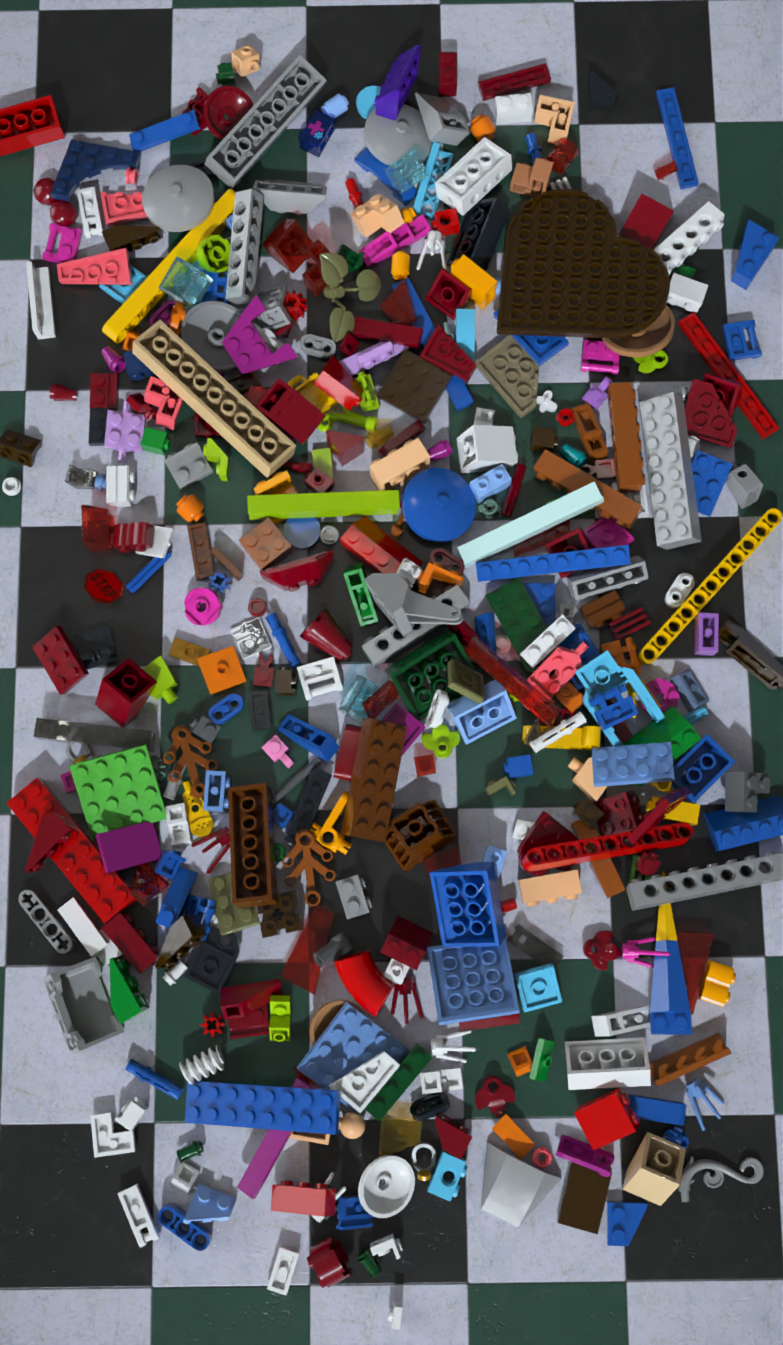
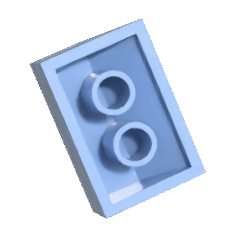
M498 679L483 686L484 701L481 704L463 696L447 706L450 716L466 745L517 719L507 691Z

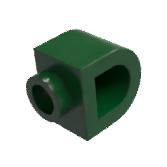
M221 63L217 65L219 72L216 73L218 85H236L232 64Z

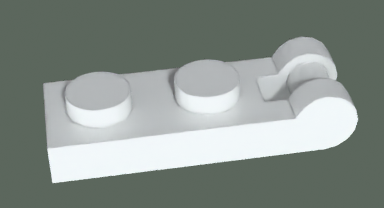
M95 187L77 190L86 239L92 238L94 235L103 236L102 231L104 230ZM96 224V227L90 228L89 225Z
M138 1183L118 1193L119 1199L139 1247L147 1245V1242L150 1240L155 1241L159 1239V1231L154 1224ZM147 1227L149 1232L143 1234L141 1229Z

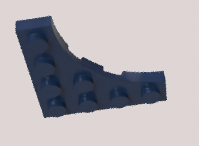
M71 139L50 192L51 198L69 202L73 193L80 186V182L87 177L90 179L101 174V170L113 168V170H127L128 167L134 170V168H138L141 159L140 152Z

